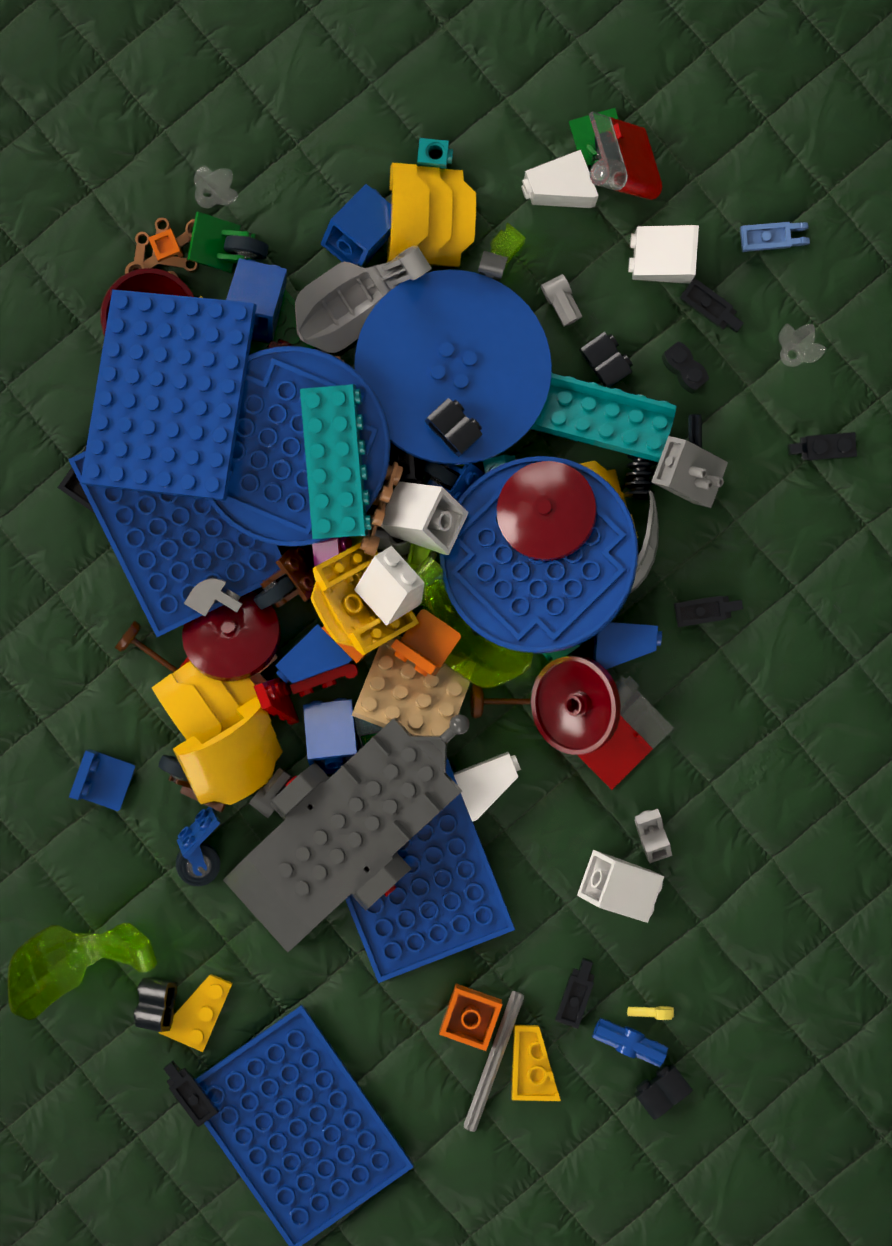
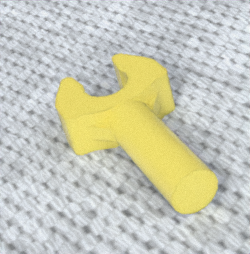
M628 1007L627 1015L633 1017H654L657 1020H672V1017H674V1007Z

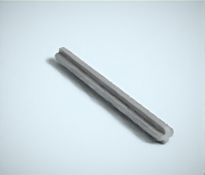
M512 991L464 1122V1128L469 1131L475 1132L478 1127L524 1000V995L520 992Z

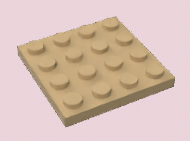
M396 636L379 646L352 716L383 728L396 717L412 736L441 735L450 727L451 718L459 714L477 664L450 654L436 676L429 673L427 676H424L414 669L416 664L409 659L405 663L394 655L396 650L391 648V645L395 639L401 640L402 638L401 636Z

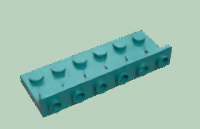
M551 372L550 389L546 402L530 429L659 462L671 432L677 406L667 401H657L644 395H634L617 388L611 389L594 382L588 383L571 376H561Z
M356 384L300 389L312 538L368 535V530H372L371 515L366 513V505L370 504L369 491L364 489V480L368 479L367 466L362 465V455L366 454L365 441L360 440V430L364 428L362 414L358 415V404H361V391L356 389Z

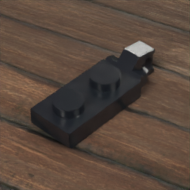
M696 278L691 281L679 297L681 301L723 330L727 326L737 333L744 324L734 316L737 311L733 309V305Z
M855 432L801 437L800 443L788 445V455L801 454L802 460L807 461L857 457Z
M723 595L673 603L677 627L726 620V618L732 617L731 611L743 609L742 600L729 602L728 596L723 597Z
M583 958L579 970L573 968L555 1021L577 1029L579 1028L594 985V975L590 974L593 965L592 960Z
M174 1060L165 1066L164 1070L170 1077L167 1080L170 1091L197 1127H200L219 1112L190 1071L188 1072L186 1068L181 1070Z

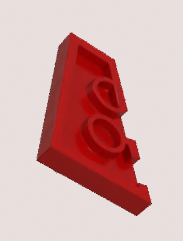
M276 678L253 686L262 710L273 716L278 714L279 719L282 721L287 720L289 725L299 722L289 696L291 690L288 683H285L281 678Z

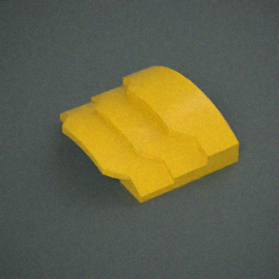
M392 163L390 166V190H392L391 235L388 238L387 263L409 247L418 246L430 266L459 268L461 253L475 240L476 192L464 181L463 170Z
M360 542L313 568L316 582L311 595V601L323 625L334 641L352 646L359 653L365 655L419 624L411 610L386 626L354 590L374 556L365 554L364 550L360 549Z
M190 661L152 687L160 703L187 740L195 736L201 744L206 743L241 721L236 709L257 696L253 687L255 684L250 677L239 681L214 680L199 672Z
M257 696L236 709L241 721L206 743L201 744L195 736H192L173 748L200 804L216 801L232 805L259 790L273 776L275 763L283 751L271 725L269 714L262 710Z

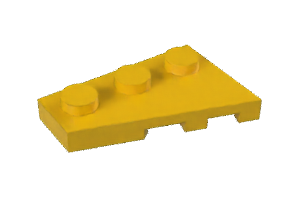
M210 974L174 1014L170 1031L158 1033L203 1052L233 983Z
M514 1025L511 1099L561 1101L539 1026Z

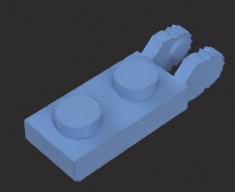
M780 222L741 226L742 252L810 244L809 238L791 239V231H805L809 229L808 223Z

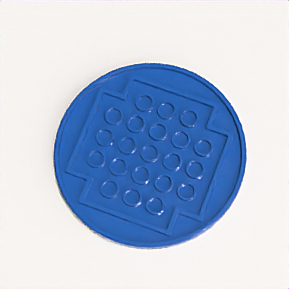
M464 270L428 272L415 280L409 279L390 290L368 315L357 341L354 370L371 386L383 407L388 422L390 442L404 452L419 459L446 465H462L484 461L495 457L516 444L533 426L544 407L550 389L552 367L550 349L544 330L536 315L523 299L510 288L490 277ZM448 398L452 401L457 400L463 406L465 416L469 419H475L482 427L480 431L483 435L460 457L455 455L425 422L426 418Z
M274 347L249 355L226 501L208 499L218 514L231 526L253 539L279 546H305L330 539L312 538L300 389L356 384V389H360L361 404H358V415L362 414L364 428L360 430V440L365 441L366 454L362 455V465L367 466L368 479L364 480V489L369 491L370 504L366 505V512L369 510L378 497L387 475L391 450L390 432L387 418L377 395L356 370L328 353L306 347Z
M537 456L517 459L502 464L481 476L457 501L469 513L450 554L444 555L440 553L442 580L447 595L461 618L488 641L500 647L523 653L539 654L565 650L579 645L599 633L613 620L625 604L635 581L638 567L636 529L632 517L619 494L605 479L591 469L579 463L556 457ZM541 461L564 463L580 472L591 486L597 504L595 526L587 541L569 556L551 561L531 559L517 552L504 538L497 520V503L505 483L521 468Z

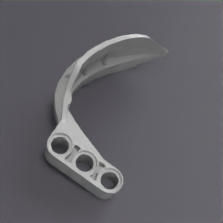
M411 246L398 254L390 262L367 268L344 261L305 286L299 292L295 301L297 334L301 341L324 352L335 353L357 340L368 315L381 298L399 283L409 279L415 280L432 269L418 246Z
M649 491L650 509L646 535L638 555L637 572L630 593L637 589L646 579L655 561L658 549L659 521L652 491Z

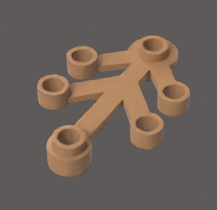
M161 217L155 221L156 234L170 229V223L166 218ZM195 219L190 220L186 224V231L176 238L180 248L191 241ZM160 222L167 223L165 229L161 230L158 228ZM139 232L135 236L137 245L134 261L125 268L126 274L137 269L154 268L160 264L185 268L187 272L193 273L197 271L199 264L195 263V266L189 269L187 268V263L189 262L187 258L175 256L158 262L154 251L152 256L144 261L145 249L150 245L149 235L146 232ZM141 236L147 237V241L144 244L139 243ZM168 271L169 273L178 277V275L174 271Z
M395 461L392 466L389 465L385 478L386 482L373 505L377 506L374 514L368 513V515H371L372 530L369 536L363 537L360 549L364 550L365 554L371 556L375 555L380 542V537L374 536L377 526L380 527L383 523L386 503L390 501L393 485H398L403 472V467L398 466V463Z

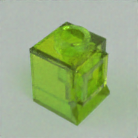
M507 222L505 231L501 230L491 241L490 252L508 257L507 265L525 244L524 240L526 238Z

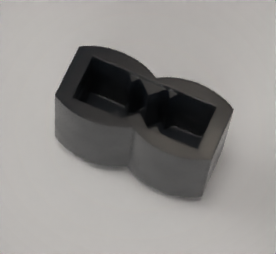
M603 332L580 348L579 351L603 386L611 388L633 372L630 368L633 364L626 354L621 355L617 350L619 344L614 336Z
M676 342L662 355L666 368L677 375L680 385L687 392L693 394L709 380L706 369L699 362L693 360L691 351L683 343Z
M448 398L426 418L425 422L449 449L460 457L483 435L480 431L482 427L475 419H469L463 413L465 410L457 400L452 401Z
M145 977L137 989L139 1004L134 1011L135 1026L158 1032L170 1031L174 1017L173 1006L177 996V982L155 977Z
M667 1064L663 1065L656 1071L657 1076L651 1081L646 1079L636 1087L638 1091L634 1093L653 1120L661 1117L693 1091L674 1064L670 1066Z

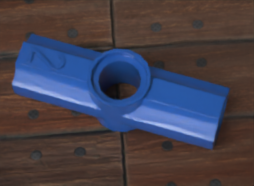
M601 1017L592 1035V1038L614 1047L615 1050L628 1057H637L658 1067H661L668 1051L667 1046L646 1038L641 1032L627 1026L625 1028Z

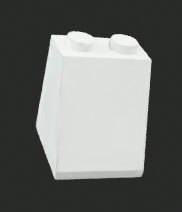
M581 150L525 171L524 180H522L523 185L521 188L526 200L530 198L532 205L592 208L595 207L599 196Z
M699 225L637 226L635 234L631 233L630 248H634V257L629 258L628 272L632 273V280L690 284L696 275Z
M399 481L385 508V517L381 527L392 537L444 555H449L469 512L443 487Z
M390 546L374 556L354 590L387 626L422 603L425 582L399 553Z
M506 752L454 773L457 785L462 790L461 795L472 822L476 821L518 778L516 771L521 769L515 755L510 756L509 752Z
M593 850L577 896L599 908L648 923L650 916L654 912V904L658 893L662 889L664 876Z

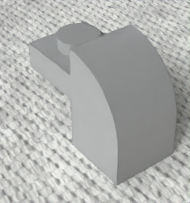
M210 578L198 583L184 602L185 605L203 616L207 615L215 600L235 612H238L243 603L239 601L241 596L229 589L227 592L222 591L226 581L218 578Z
M646 810L640 813V815L635 816V825L648 862L652 863L672 856L670 843L663 828L659 810Z

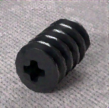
M628 454L627 458L634 462L626 465L633 472L626 473L625 475L626 478L632 481L625 483L624 487L631 491L625 492L624 497L650 500L648 499L649 491L655 494V491L648 488L651 485H655L649 479L650 476L655 474V471L651 470L650 467L658 465V462Z

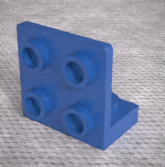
M91 749L85 750L69 797L76 800L84 799L120 811L136 766Z

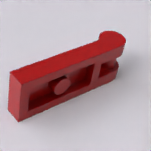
M347 664L294 683L290 687L293 694L299 693L300 697L313 693V687L322 684L324 689L337 684L335 680L343 676L346 678L356 677L358 668L354 664Z

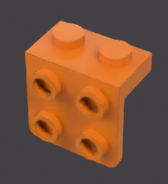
M422 609L416 616L419 624L408 629L401 640L395 639L391 648L396 650L394 655L405 663L409 659L416 664L414 669L422 675L427 676L429 673L436 676L460 641L461 634L429 611Z

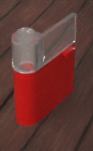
M589 113L602 157L590 170V180L596 186L649 200L656 199L662 191V181L646 129L599 113Z
M622 676L615 683L620 696L621 713L618 727L612 738L603 747L594 752L577 755L611 790L674 729L638 692L637 688L639 685L630 676L627 679Z

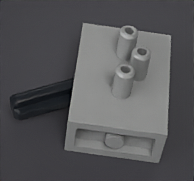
M690 414L688 416L689 441L668 436L652 483L693 504L711 508L718 488L724 483L723 475L728 462L702 449L701 414Z

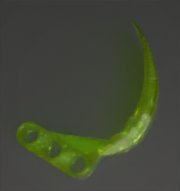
M427 557L414 570L425 582L422 603L419 606L461 634L460 641L444 664L469 682L483 688H493L502 685L525 673L531 667L533 653L509 650L488 641L481 635L474 636L471 627L461 618L452 605L444 586L443 570L435 560Z
M130 923L119 924L102 934H75L60 925H51L28 939L16 950L10 960L8 967V1001L10 1010L13 1014L26 1020L37 1018L54 1001L79 986L87 966L96 963L97 960L103 957L131 965L138 972L152 970L157 966L158 962L151 941Z

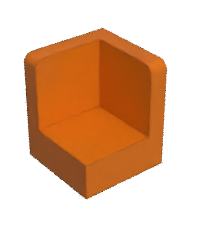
M171 228L148 238L158 262L178 255L179 258L184 256Z

